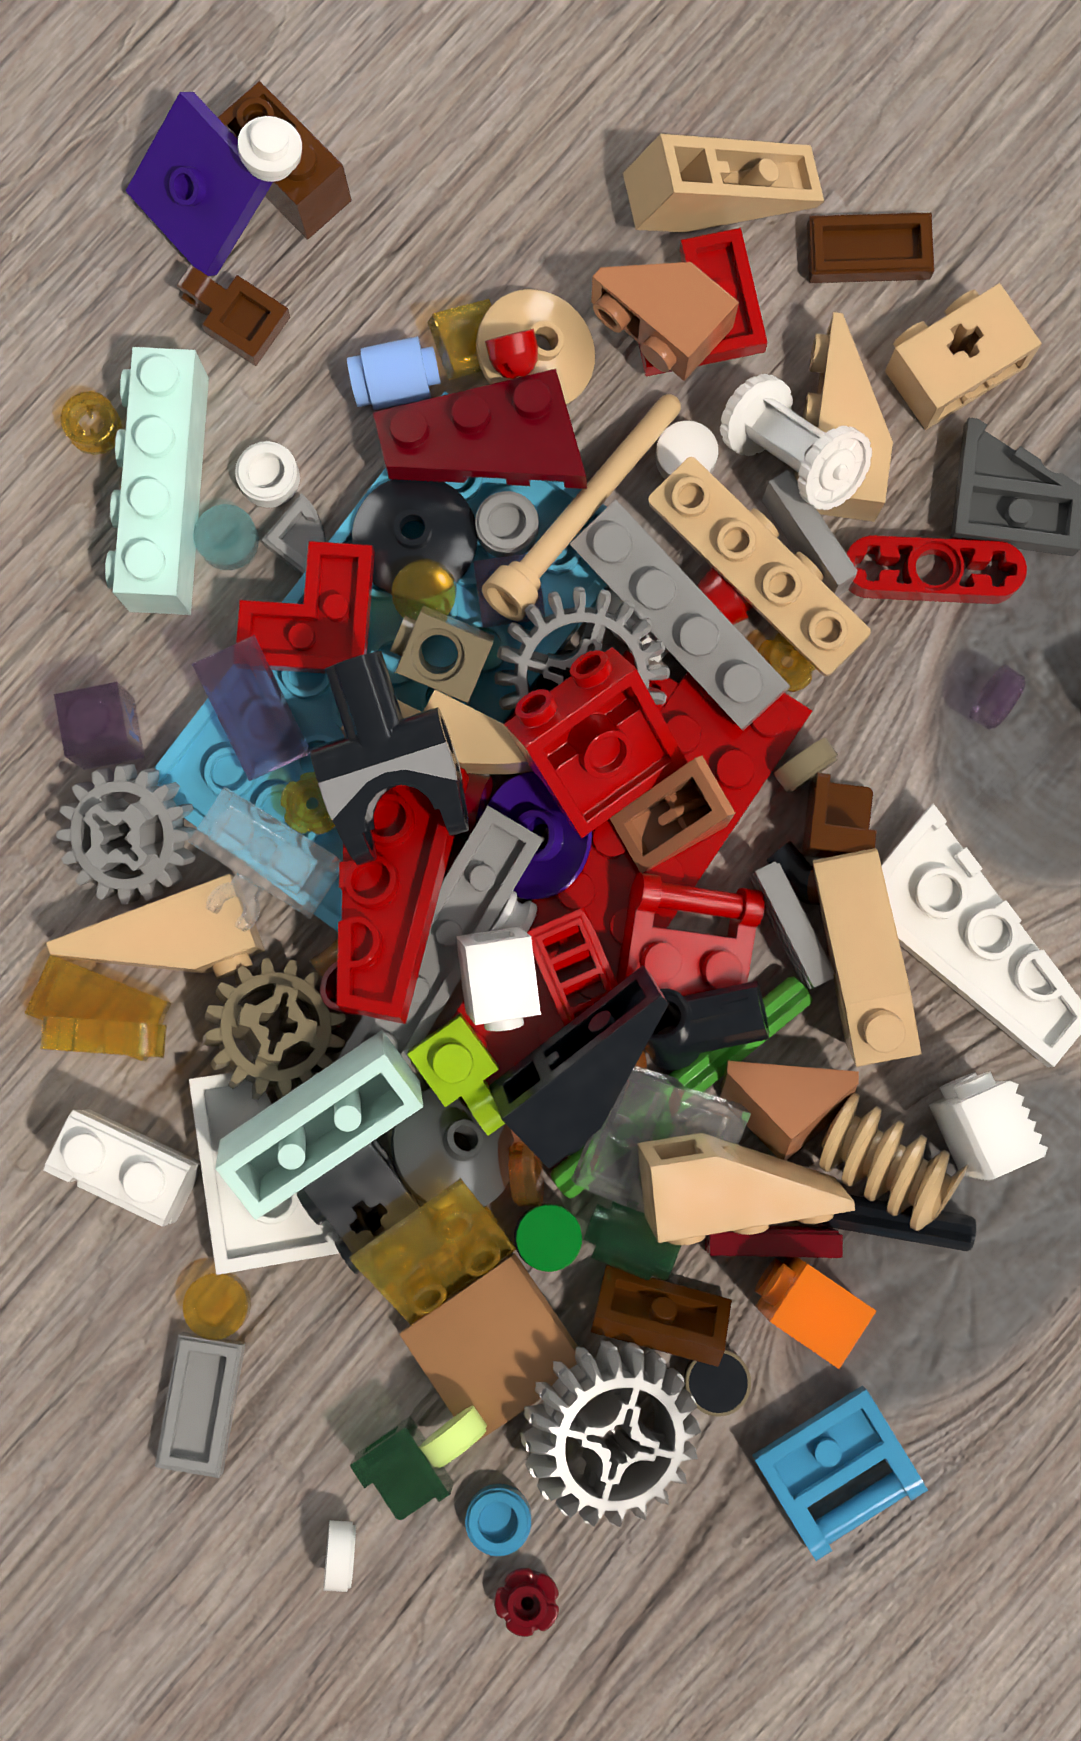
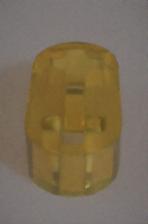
M43 1016L40 1049L164 1058L167 1025Z

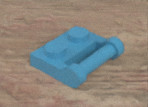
M863 1385L752 1455L815 1561L833 1551L830 1547L831 1543L905 1496L912 1501L928 1491L917 1470ZM883 1459L886 1460L892 1471L890 1474L819 1519H813L807 1509L809 1506Z

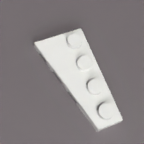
M933 803L881 864L900 946L1046 1067H1055L1081 1035V999L1046 952L1039 950L1021 926L1020 922L1022 920L1006 900L1002 901L981 873L982 867L967 847L963 849L945 825L946 819Z

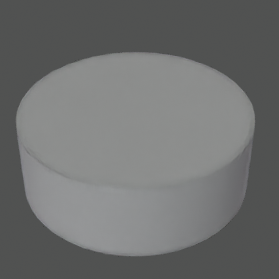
M510 491L495 493L485 499L477 511L475 519L477 537L481 546L495 557L502 559L520 557L527 553L537 540L539 531L537 511L531 501L519 493Z

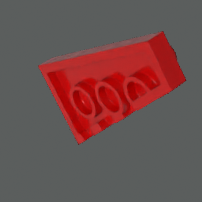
M460 768L464 792H466L469 776L464 768ZM398 785L383 794L377 802L373 815L375 829L371 830L376 847L377 859L358 865L343 844V862H339V888L342 890V920L338 922L336 1005L343 1012L406 1024L454 835L451 836L449 834L440 809L435 810L426 795L416 788Z

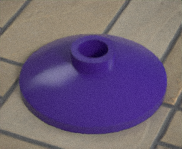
M535 772L523 773L504 783L493 795L487 806L541 838L546 828L549 829V840L546 847L542 841L513 891L517 893V897L524 899H545L555 896L567 889L583 870L591 848L592 831L583 838L574 831L547 787Z

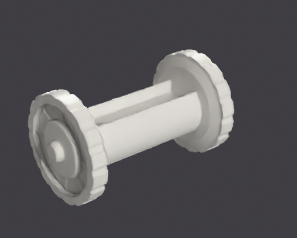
M759 374L757 377L753 376L746 380L744 384H741L734 391L722 413L720 432L724 443L736 453L746 456H752L767 450L799 472V494L802 499L814 508L829 510L843 504L861 486L869 470L872 448L870 447L871 443L868 437L851 426H839L826 433L792 411L793 399L790 394L791 390L785 382L774 375Z

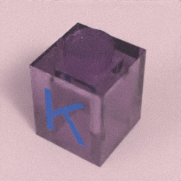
M118 682L54 694L64 756L85 770L145 758L134 697Z

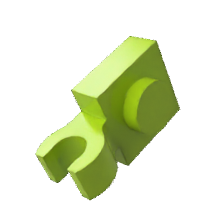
M461 1013L408 1050V1057L444 1107L462 1096L472 1115L488 1136L505 1124L500 1117L489 1085L485 1081L487 1077L499 1070V1065Z

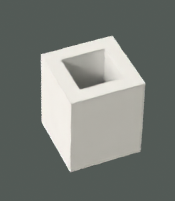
M513 927L456 936L465 1012L475 1025L484 1024L487 1031H505L523 1026V1017L541 1015L532 939L521 927Z

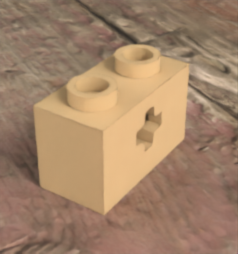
M1000 283L981 295L976 290L963 294L945 310L946 316L929 327L924 321L919 322L903 332L894 341L895 350L885 372L924 430L929 429L1027 368L1040 348L1041 341Z

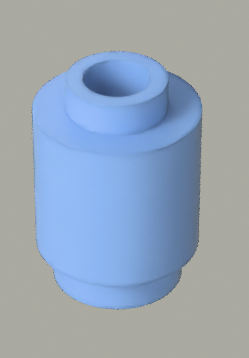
M418 336L364 347L360 349L361 355L347 357L348 371L357 407L372 405L374 410L431 399L429 386L441 384L434 348L431 346L421 349Z

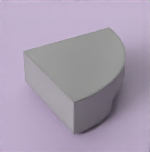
M301 493L265 535L262 542L266 548L302 576L307 566L308 541L326 542V538L317 511Z

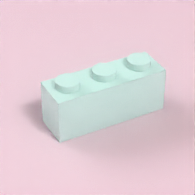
M381 1030L220 1139L215 1169L252 1217L257 1220L423 1108L420 1080L384 1031Z

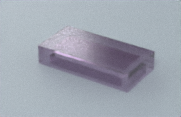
M255 635L192 664L249 781L303 758L311 752Z

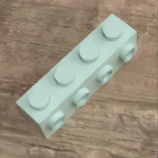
M132 347L131 369H123L121 374L120 396L123 407H127L126 429H119L115 440L116 462L118 467H123L121 490H113L111 495V523L114 528H118L116 551H109L107 553L105 578L107 587L113 589V594L129 612L191 615L209 377L196 350Z

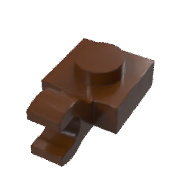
M190 265L177 283V288L184 292L181 297L182 300L196 311L208 315L202 323L205 333L255 366L260 362L290 319L287 307L238 275H236L229 287L225 289L205 273Z

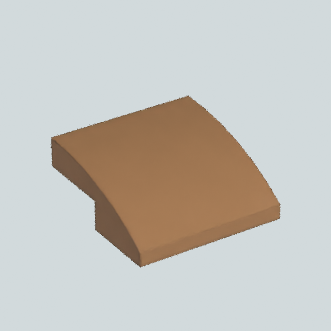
M515 1253L467 1284L457 1294L399 1333L453 1416H456L470 1406H474L487 1424V1431L479 1440L523 1412L525 1406L533 1405L541 1399L535 1391V1382H547L552 1386L557 1381L558 1377L553 1371V1361H561L568 1369L577 1365L575 1360L577 1344Z

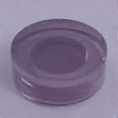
M1006 664L1001 666L980 692L972 706L969 718L988 730L995 729L1008 716L1020 698L1026 684L1025 676Z

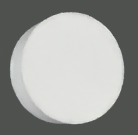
M680 421L670 425L663 431L657 443L655 460L657 468L665 480L688 457L696 458L712 474L718 458V444L714 434L706 426L695 421Z
M270 441L255 443L243 451L236 464L235 475L237 483L244 496L257 506L273 508L283 505L294 496L298 489L300 473L291 452L278 443Z
M329 1520L324 1591L347 1592L348 1588H351L356 1525H353L352 1521Z

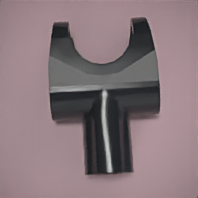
M382 651L360 655L325 668L346 737L311 748V759L326 809L343 844L355 863L362 865L377 859L376 847L371 830L375 829L373 815L377 802L383 794L398 785L416 788L426 795L434 809H440L445 826L451 836L468 831V811L461 769L440 709L436 707L403 718Z

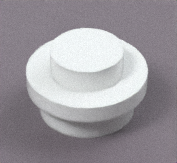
M272 116L258 117L249 121L241 129L238 136V154L242 163L256 178L268 182L279 181L286 178L299 164L302 155V141L297 130L287 121Z

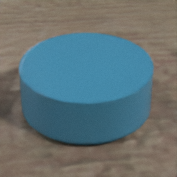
M501 1483L491 1484L480 1489L472 1497L467 1508L465 1526L468 1537L477 1549L491 1556H505L518 1550L527 1540L531 1529V1509L525 1496L518 1489Z

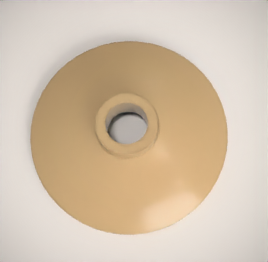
M519 290L501 297L484 315L476 339L479 365L488 383L494 384L510 380V378H504L494 370L489 360L485 341L534 328L535 334L544 337L549 342L552 350L546 351L538 346V361L534 370L528 375L556 369L566 405H568L584 391L594 370L595 348L587 324L569 303L545 291Z

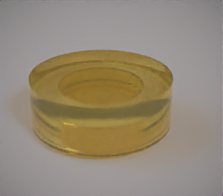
M430 559L415 560L407 564L398 573L392 586L393 604L403 618L408 616L417 620L423 606L448 615L457 597V586L452 573L443 564Z
M211 1272L198 1278L190 1285L183 1300V1315L190 1329L197 1335L211 1340L223 1339L238 1331L247 1321L251 1310V1297L248 1288L240 1278L231 1273L216 1275V1272Z

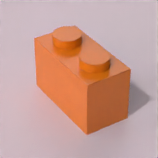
M787 1257L784 1263L775 1258L764 1271L755 1287V1292L762 1296L755 1307L769 1322L838 1369H840L876 1313L875 1309L798 1257Z

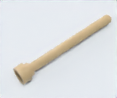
M666 394L660 397L589 480L587 489H582L525 557L520 562L512 561L508 566H499L483 584V596L494 610L513 621H520L526 615L525 608L530 604L535 605L539 599L540 577L655 443L663 431L677 417L681 410V403L676 396Z

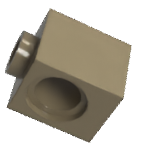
M423 606L417 620L404 616L390 650V652L402 656L395 673L468 703L493 645L494 635ZM433 635H444L455 643L458 657L449 666H433L425 660L422 654L421 647L423 641Z

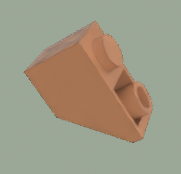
M692 262L601 267L592 276L591 303L593 304L595 314L602 323L617 333L624 330L641 344V352L654 367L665 373L672 370L683 381L691 375L734 326L739 302Z

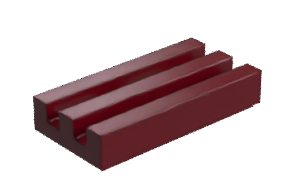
M770 1226L764 1232L750 1235L738 1234L733 1231L705 1235L704 1250L711 1256L843 1258V1235L838 1230L830 1227Z

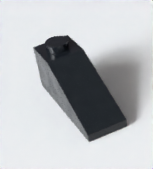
M644 965L489 1085L502 1121L549 1169L566 1155L579 1151L589 1138L602 1128L668 1006L667 1000Z

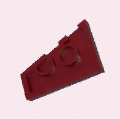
M556 369L373 412L389 479L465 483L469 477L506 479V485L530 486L531 480L564 482V488L587 489L585 470Z

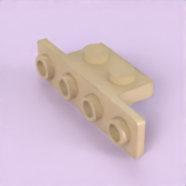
M688 457L650 494L648 498L650 507L823 676H830L870 636V628L822 582L824 576L819 568L803 553L797 552L794 555L777 538L779 536L778 530L763 513L755 508L749 511L696 458Z

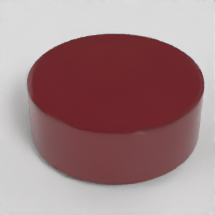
M467 773L469 781L465 798L469 830L460 833V835L468 837L471 835L491 800L492 777Z

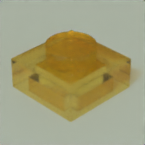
M490 299L433 313L427 323L448 380L482 371L477 357L476 339L480 323L492 306Z

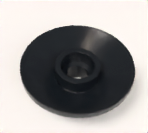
M392 479L383 483L363 501L355 516L352 529V544L372 545L374 548L372 583L386 593L407 599H423L436 596L457 584L470 568L478 543L475 517L469 504L456 489L445 482ZM418 521L425 526V531L417 539H408L401 533L406 523Z

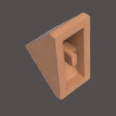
M699 756L612 816L610 820L638 870L643 873L727 827L735 812L703 756Z
M727 1061L721 1083L720 1098L777 1158L786 1161L834 1120L845 1102L855 1093L859 1084V1071Z

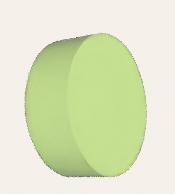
M470 1406L436 1430L419 1448L433 1467L441 1468L477 1442L487 1431V1424L475 1407Z

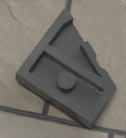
M969 417L963 426L950 539L1002 541L1021 550L1074 556L1081 546V485L1063 473H1054L1048 470L1040 458L1023 447L1019 446L1017 451L986 432V423L977 418Z

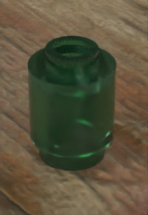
M615 1196L612 1198L608 1208L596 1204L583 1237V1241L593 1244L590 1258L646 1281H649L651 1276L666 1281L681 1248V1245H674L668 1242L658 1243L645 1218L644 1208Z

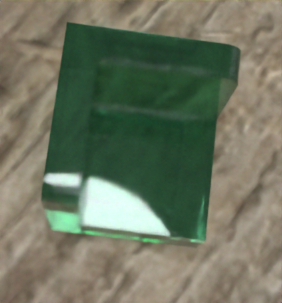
M411 1416L356 1453L350 1464L351 1469L364 1489L373 1483L398 1520L405 1519L433 1498H436L438 1502L442 1501L451 1494L454 1483L444 1466L441 1468L433 1467L419 1448L426 1439Z

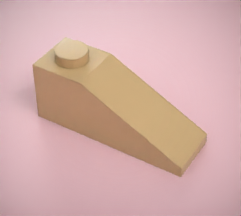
M660 134L623 172L636 230L691 232L817 208L824 202L811 145Z
M873 848L813 860L812 865L830 963L835 972L833 979L845 1044L856 1067L921 1055L911 990L878 850Z
M230 874L46 942L50 955L64 959L196 973L214 971L216 979L234 975L237 968L242 965L247 969L251 968L253 964L250 957L265 952L241 882Z

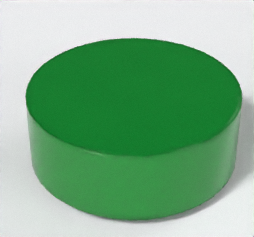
M542 1204L532 1208L524 1215L518 1226L516 1242L520 1255L531 1267L540 1271L554 1272L564 1269L576 1259L582 1245V1232L578 1220L568 1209L556 1204Z

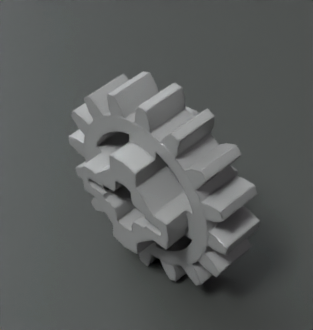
M134 764L116 766L114 773L110 768L91 772L93 784L83 782L72 787L75 796L80 802L62 805L59 811L66 818L72 820L70 828L56 832L58 839L71 841L73 850L67 852L61 858L63 863L72 864L79 862L83 869L77 876V884L81 886L96 880L98 882L96 898L101 900L114 896L117 891L121 904H130L138 901L140 895L146 901L163 895V885L170 887L183 880L180 871L175 865L184 866L195 860L196 856L190 850L184 848V841L198 837L199 830L185 827L183 818L194 810L193 805L182 804L177 806L173 798L177 795L180 786L176 782L165 784L161 787L157 786L159 770L155 768L142 770L138 776ZM127 792L137 795L141 799L129 805L123 798L115 799L112 794ZM126 863L133 871L140 869L144 874H125L115 868L119 864Z

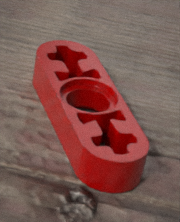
M870 535L856 540L846 553L854 566L861 564L868 553L875 555L877 565L894 567L900 559V554L907 555L902 569L904 584L897 583L896 581L900 570H882L876 580L871 581L867 580V574L864 569L856 568L858 570L856 572L857 575L848 590L862 598L999 604L1008 600L1021 587L1027 574V565L1022 553L1015 546L1002 541ZM932 554L944 559L950 571L948 581L937 586L923 582L916 571V563L920 557ZM963 557H968L969 559L965 570H983L990 563L991 559L998 560L999 570L1009 572L1010 575L1000 583L999 587L992 586L990 575L973 573L965 581L966 586L959 585L964 572Z

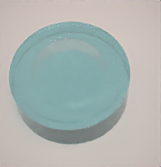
M222 504L208 509L200 516L194 529V541L198 551L208 564L220 570H236L245 566L253 559L259 546L258 531L251 517L243 509L234 505Z

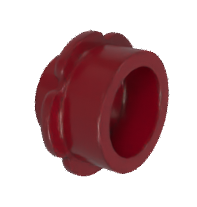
M530 1568L516 1569L506 1576L504 1586L496 1591L494 1599L496 1614L498 1617L505 1619L506 1628L517 1636L529 1637L538 1629L546 1631L555 1623L559 1614V1607L556 1604L559 1591L554 1580L547 1574ZM524 1597H531L533 1599L534 1605L531 1608L527 1609L521 1605V1600Z

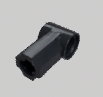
M758 981L682 996L679 992L669 988L660 989L668 1002V1006L649 1039L645 1050L650 1060L656 1066L666 1070H679L693 1063L700 1053L769 1039L768 1018ZM677 1025L671 1032L658 1034L665 1027Z

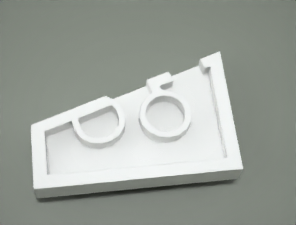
M234 1072L189 1079L216 1275L339 1254L334 1243L339 1239L337 1232L327 1220L321 1225H317L303 1208L297 1193L255 1220L215 1169L220 1139L272 1105L266 1092L264 1091L259 1100L252 1099L253 1083L244 1080L235 1089L230 1088L228 1084Z

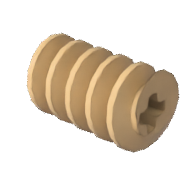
M853 1093L842 1106L823 1138L820 1168L825 1172H830L845 1162L842 1174V1182L848 1187L853 1186L867 1176L864 1191L865 1198L869 1201H875L887 1191H890L887 1205L888 1213L892 1216H897L909 1206H913L910 1228L919 1231L938 1217L963 1179L969 1165H965L950 1176L946 1173L950 1156L948 1151L944 1149L930 1161L925 1160L923 1156L927 1142L926 1137L921 1135L905 1147L901 1144L904 1123L897 1121L886 1131H880L878 1126L882 1109L876 1106L860 1118L856 1115L860 1095Z

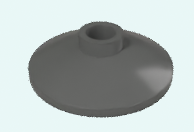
M432 1088L421 1092L423 1108L394 1126L392 1130V1159L401 1181L418 1200L443 1212L468 1213L487 1206L505 1190L514 1171L516 1148L511 1129L504 1124L488 1136L472 1115L462 1096L444 1107ZM455 1132L460 1133L467 1139L470 1151H463L456 1146L453 1138Z

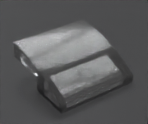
M635 1066L602 1128L593 1134L585 1144L572 1176V1181L575 1185L644 1213L637 1143L704 1133L738 1145L751 1113L740 1103L686 1088L675 1077Z

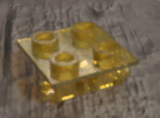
M460 1178L349 1258L405 1320L412 1325L424 1315L431 1313L441 1306L445 1300L474 1279L491 1271L498 1262L514 1252L516 1247L497 1224L498 1221L488 1205L484 1207Z

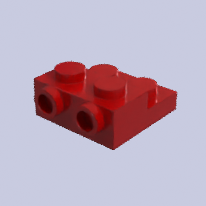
M613 647L606 652L594 650L578 657L571 665V677L550 692L545 689H539L526 694L516 705V716L504 724L531 769L543 781L568 823L581 838L687 763L637 669Z

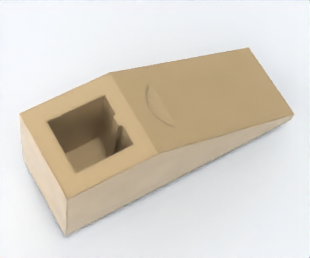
M833 312L826 335L816 333L814 337L809 371L820 373L817 393H807L803 418L825 433L839 426L854 427L868 437L871 443L872 457L864 481L849 499L845 500L838 507H833L829 510H816L821 515L875 522L886 501L893 441L843 313ZM796 471V472H795V478H796V480L798 481V479H799V475H798L799 472Z
M704 1133L637 1143L645 1218L658 1243L668 1242L674 1245H691L702 1241L705 1235L728 1231L745 1235L757 1234L766 1231L771 1224L795 1220L806 1224H818L831 1220L834 1214L855 1211L854 1200L834 1176Z

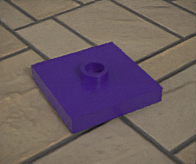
M179 92L125 191L195 268L207 276H215L225 263L273 182L260 180L248 171L238 154V139L195 92Z

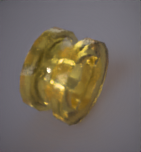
M92 391L80 392L71 397L63 406L60 416L61 427L72 444L81 452L91 455L104 454L115 447L117 431L122 429L121 418L110 400L102 394ZM99 411L98 415L104 422V427L98 433L91 428V435L85 436V431L79 424L80 419L88 414L90 419H93V412Z

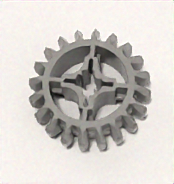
M583 587L574 588L573 600L575 607L563 609L561 597L557 591L549 593L548 601L553 613L544 618L540 609L536 605L530 604L525 608L527 617L535 625L530 632L515 622H512L508 627V633L522 643L520 649L510 646H500L498 649V658L515 664V670H502L495 673L496 684L502 686L515 685L516 688L515 692L500 698L499 705L502 710L516 708L520 699L531 692L527 670L543 674L544 678L550 679L558 683V685L564 682L566 679L563 678V670L561 669L571 668V665L578 657L587 653L590 644H592L591 651H601L602 639L606 628L618 634L629 646L635 668L655 704H664L667 698L663 691L649 687L650 680H664L670 676L667 666L660 664L649 665L648 659L665 652L664 643L661 640H655L642 645L640 639L648 634L654 625L646 617L639 620L632 627H629L626 622L633 614L635 605L629 600H625L619 606L615 615L607 612L611 602V593L608 590H600L595 608L585 607L586 593ZM587 622L584 634H582L577 648L571 653L565 655L548 653L546 655L534 651L542 639L555 629L571 623Z
M601 1340L597 1356L593 1358L584 1347H576L575 1360L577 1365L568 1369L561 1361H553V1371L558 1377L557 1381L552 1386L547 1382H535V1391L543 1400V1404L524 1407L525 1418L534 1426L520 1433L521 1443L528 1452H532L525 1459V1465L532 1477L539 1478L537 1487L545 1499H550L551 1501L556 1499V1505L559 1510L570 1518L579 1511V1515L584 1522L595 1527L604 1514L612 1525L621 1528L626 1510L631 1509L637 1518L646 1520V1502L655 1498L657 1502L669 1505V1496L664 1489L668 1483L673 1481L674 1483L687 1484L686 1474L679 1467L680 1462L698 1459L696 1448L687 1441L702 1432L699 1422L690 1414L697 1407L695 1398L689 1391L683 1389L685 1383L682 1375L673 1367L666 1368V1361L654 1351H649L643 1355V1350L637 1344L626 1342L621 1351L618 1352L617 1348L610 1341ZM640 1390L649 1393L651 1396L655 1416L653 1429L646 1428L639 1420L641 1408L636 1404ZM598 1395V1397L593 1402L585 1405L588 1401H590L592 1398ZM620 1425L623 1429H617L615 1433L614 1426ZM611 1430L614 1435H610L607 1431ZM607 1432L608 1439L602 1441L600 1437H604ZM567 1437L575 1438L584 1447L582 1457L586 1461V1466L583 1474H579L567 1466L565 1456Z

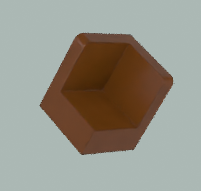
M817 772L809 783L802 855L828 858L875 848L877 830L869 829L873 790L869 787L831 783V774Z

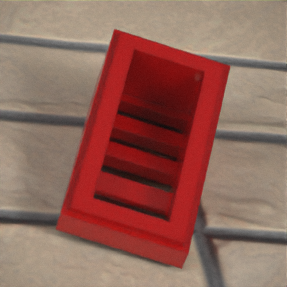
M585 907L527 931L532 939L534 958L564 1026L618 985ZM580 932L584 944L549 958L545 947ZM588 957L591 958L594 969L560 983L556 971ZM601 981L605 993L570 1007L566 998L567 995Z

